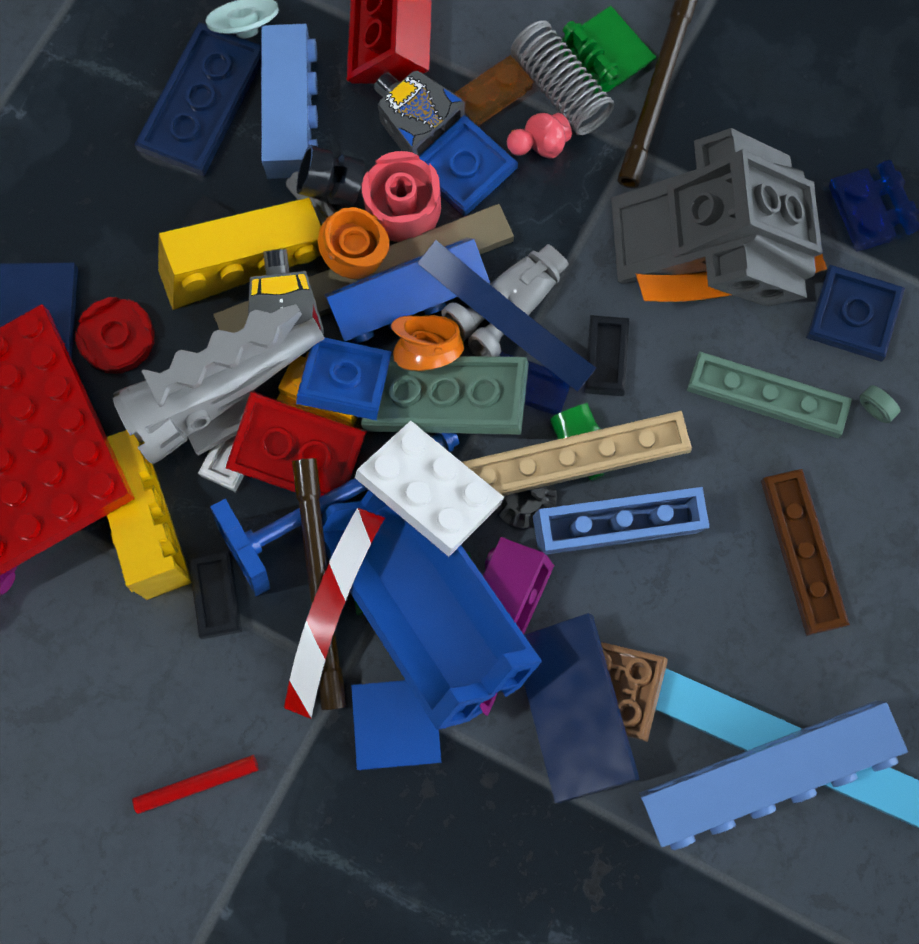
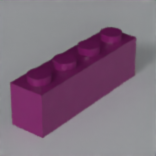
M500 537L496 548H492L486 557L483 577L524 634L555 565L545 553ZM498 693L479 705L483 711L481 714L489 715Z

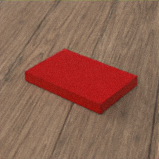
M252 391L250 392L225 468L295 492L292 461L316 458L320 496L350 481L367 431Z

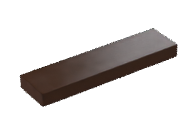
M803 469L764 477L761 480V484L806 636L850 625Z

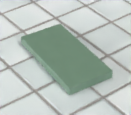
M391 356L377 420L362 418L361 426L363 430L371 432H399L406 424L412 421L425 433L521 435L529 366L527 357L460 356L444 367L425 371H409L399 367L394 361L393 356Z

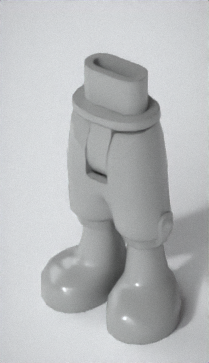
M547 244L539 252L532 251L528 256L508 268L490 285L529 316L550 292L552 287L560 281L559 274L569 264L564 256L553 246ZM449 303L441 310L443 317L449 318L459 325L460 336L463 342L468 338V346L473 354L498 357L500 355L501 346L499 341L504 334L491 323L487 327L479 328L475 331L485 318L471 307L466 309L460 304Z

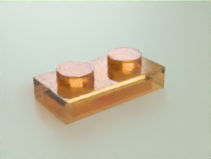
M509 55L454 94L464 101L465 115L479 126L533 88V80L515 59Z

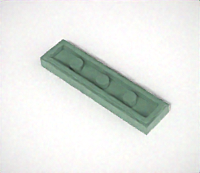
M700 351L686 390L838 439L843 434L852 398Z

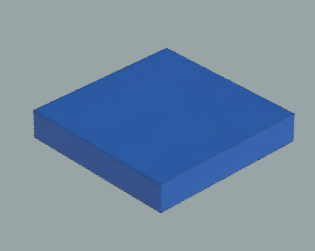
M465 114L419 155V159L428 165L430 163L435 168L440 182V195L464 217L510 176L518 166V162Z
M325 338L310 348L298 389L296 404L377 420L392 351Z
M406 680L351 685L357 770L442 763L439 730L432 723Z

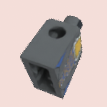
M413 71L401 82L389 72H386L378 78L374 85V90L383 97L378 103L380 121L402 151L420 155L465 114V103L460 97L419 71Z

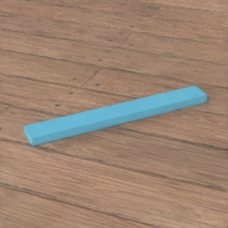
M667 668L665 670L655 711L739 749L747 751L802 729ZM871 766L856 772L858 779L846 785L833 787L831 782L822 785L919 829V780L893 768L873 771Z

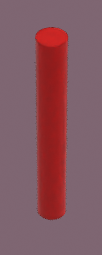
M254 755L134 797L132 798L134 810L137 814L259 771Z

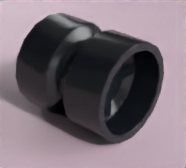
M309 145L303 156L298 173L297 194L318 200L325 195L327 196L328 203L351 208L354 206L362 186L364 161L344 154L334 158L331 150Z

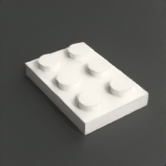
M412 421L406 424L357 469L355 478L448 557L501 505L504 496Z

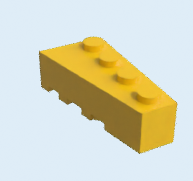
M310 198L159 233L158 271L172 310L250 282V277L266 275L264 251L287 249L289 267L311 262L318 256H321L317 241L321 225Z
M127 430L108 436V441L135 498L106 515L109 520L112 541L117 550L126 587L131 592H135L148 600L191 584V575L154 466L138 449L144 442L140 443L134 434L130 436Z

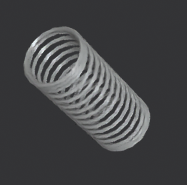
M540 20L534 22L516 37L511 47L512 56L518 63H521L523 69H526V73L531 75V79L536 81L537 87H541L542 93H546L545 96L551 100L552 105L556 106L557 111L561 112L568 119L571 128L577 135H585L592 132L610 116L614 108V101L611 97H607V92H602V86L597 85V80L592 79L591 73H587L586 67H582L581 61H577L576 55H572L571 49H567L566 43H563L561 37L557 36L556 31L552 30L548 21ZM546 27V31L537 36L528 45L524 53L519 54L524 43L535 32ZM550 42V44H549L540 54H538L537 56H535V54H536L544 45H546L547 43ZM563 45L564 49L559 50L560 46ZM555 48V50L546 59L540 62L541 59L548 52ZM567 51L569 55L563 57L565 52ZM560 54V56L552 64L545 68L551 60H553L556 56ZM570 58L574 59L573 62L568 63ZM536 60L534 65L529 67L530 62ZM565 61L557 70L551 73L560 63ZM575 64L579 65L578 68L573 69ZM541 66L539 71L534 73L535 68ZM570 67L562 76L556 79L564 70ZM580 70H583V71H584L583 74L577 76V75L579 74ZM547 71L544 77L539 79L540 74ZM574 74L567 82L561 85L568 77ZM585 76H588L589 79H588L587 81H584V82L582 83V81L584 80ZM553 77V78L550 80L549 84H545V85H544V83H545V81H546L547 79ZM591 82H593L594 85H593L592 87H590V88L587 89V87L589 86V84H590ZM558 83V84L555 86L554 90H550V91H549V89H550V87H551L552 85ZM598 88L599 92L592 95L595 89ZM563 89L559 96L554 97L557 91ZM568 95L564 102H560L562 97ZM574 100L569 108L564 109L567 103ZM609 102L606 109L596 119L580 127L583 121L594 115L603 104ZM581 105L574 114L569 115L572 109Z

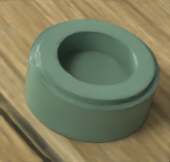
M870 385L860 395L862 406L880 422L890 423L900 413V408L895 400L877 386Z

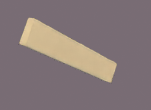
M682 411L463 461L462 463L502 496L690 453L692 447Z

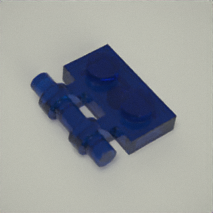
M891 160L884 161L877 166L881 179L873 181L868 168L832 178L828 185L856 252L892 241L897 235L893 225L901 223L906 235L919 230V222L916 218L919 212L913 201L909 202L903 188L905 180L902 173L895 170ZM889 194L894 209L886 211L880 196Z

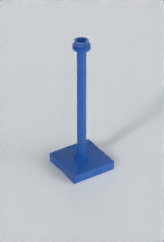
M435 433V435L431 436L449 452L454 451V447L459 444L456 433ZM354 478L320 496L321 514L331 504L343 503L364 492L367 488ZM226 499L210 506L217 528L255 596L257 597L268 591L270 585L267 572L257 554L263 551L262 546L301 526L300 509L294 510L253 533L251 529L244 532Z

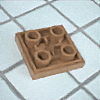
M601 642L627 737L648 742L668 659Z

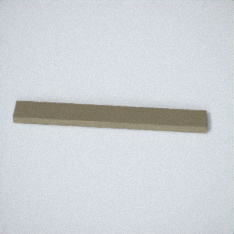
M500 204L427 231L417 237L389 246V251L382 264L371 275L424 255L435 240L443 246H447L467 237L473 238L481 255L514 242V235ZM331 269L308 277L320 317L331 313L324 294L361 279L345 278ZM249 300L213 314L219 330L236 333L243 329L248 319Z

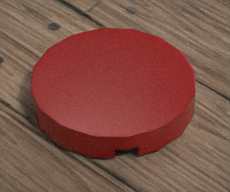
M108 297L93 303L82 313L78 321L80 323L78 331L75 333V342L79 353L93 368L105 373H124L137 368L148 358L154 346L155 329L148 313L137 302L119 299L118 297Z

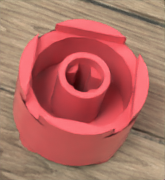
M407 151L391 152L375 161L376 164L363 177L362 194L365 210L378 218V222L385 228L389 240L401 242L435 229L441 213L440 182L435 168L430 163L428 165L419 159V155Z

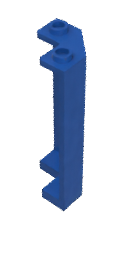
M370 490L367 491L360 502H337L331 504L323 511V534L326 555L329 560H331L357 508L385 517L359 568L350 593L437 730L469 722L483 712L479 706L481 703L491 699L499 691L505 697L515 692L540 665L542 660L461 545L448 557Z

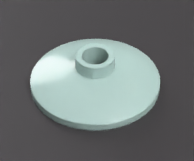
M236 0L213 10L207 16L206 24L208 29L214 32L236 34L243 39L250 38L258 33L257 28L265 25L277 15L279 8L274 0Z

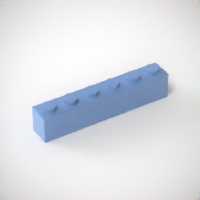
M876 700L652 787L639 794L661 848L670 845L671 850H677L696 841L694 835L710 829L712 834H719L736 826L734 820L742 816L751 814L752 819L771 814L777 810L775 804L791 798L792 803L810 799L817 795L815 788L831 782L833 787L851 783L858 779L856 775L858 771L871 766L873 771L890 768L899 763L897 756L907 753L908 750L887 702Z

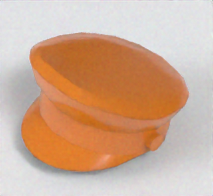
M355 207L343 208L327 217L319 229L317 240L320 254L329 268L340 276L349 279L366 278L374 273L382 264L390 246L388 234L385 228L378 222V218L366 210Z
M436 315L403 316L391 323L392 330L401 337L394 348L393 359L402 369L425 371L444 367L459 358L464 351L459 325L449 318Z

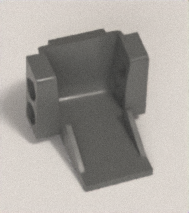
M730 128L694 141L696 170L611 197L619 283L627 284L637 281L636 273L678 275L707 271L708 287L763 306H772L807 298L805 279L814 276L816 272L814 257L823 254L814 182L805 178L803 170L792 168L790 155Z

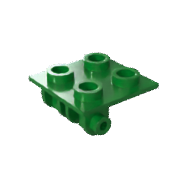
M609 6L583 25L570 21L562 30L565 34L562 42L566 43L567 49H571L572 55H576L577 61H581L582 67H586L587 73H591L592 79L597 80V85L602 86V92L608 93L656 60V56L612 6ZM563 45L560 46L559 50L564 49ZM566 51L563 57L569 55V53ZM570 58L568 63L573 62L574 59ZM575 64L573 69L578 68L579 65ZM580 70V72H579V74H578L577 76L583 74L584 71H583V70ZM585 76L583 82L587 81L589 77ZM591 82L588 88L592 87L594 83ZM596 88L593 94L598 93L599 89Z

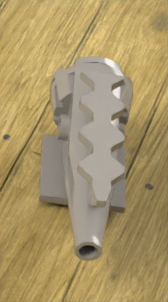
M297 304L280 308L273 313L253 310L249 313L246 324L240 331L232 333L218 329L212 333L209 344L203 351L194 353L181 349L175 353L169 369L162 373L144 369L142 373L146 380L114 392L113 402L130 436L134 434L140 443L144 442V444L138 447L143 456L151 464H155L186 442L187 436L195 453L199 456L234 437L237 434L250 392H255L257 387L318 342L325 339L315 319L311 318L306 322L295 325L302 315Z

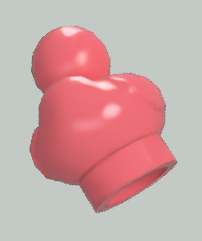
M548 113L535 114L527 121L525 130L516 129L511 131L507 138V147L512 154L518 156L527 154L532 148L545 158H556L563 150L565 142L571 139V125L568 119L561 113L553 115Z

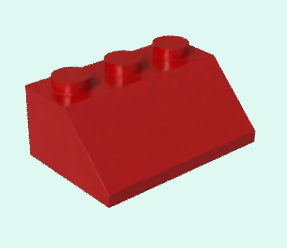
M351 0L347 81L351 83L375 84L381 75L389 72L401 82L413 71H419L422 74L429 71L431 0Z

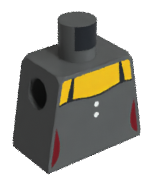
M287 249L264 251L266 275L250 277L248 316L253 310L273 313L280 308L297 304L302 315L295 325L314 318L322 334H324L307 272L290 273Z

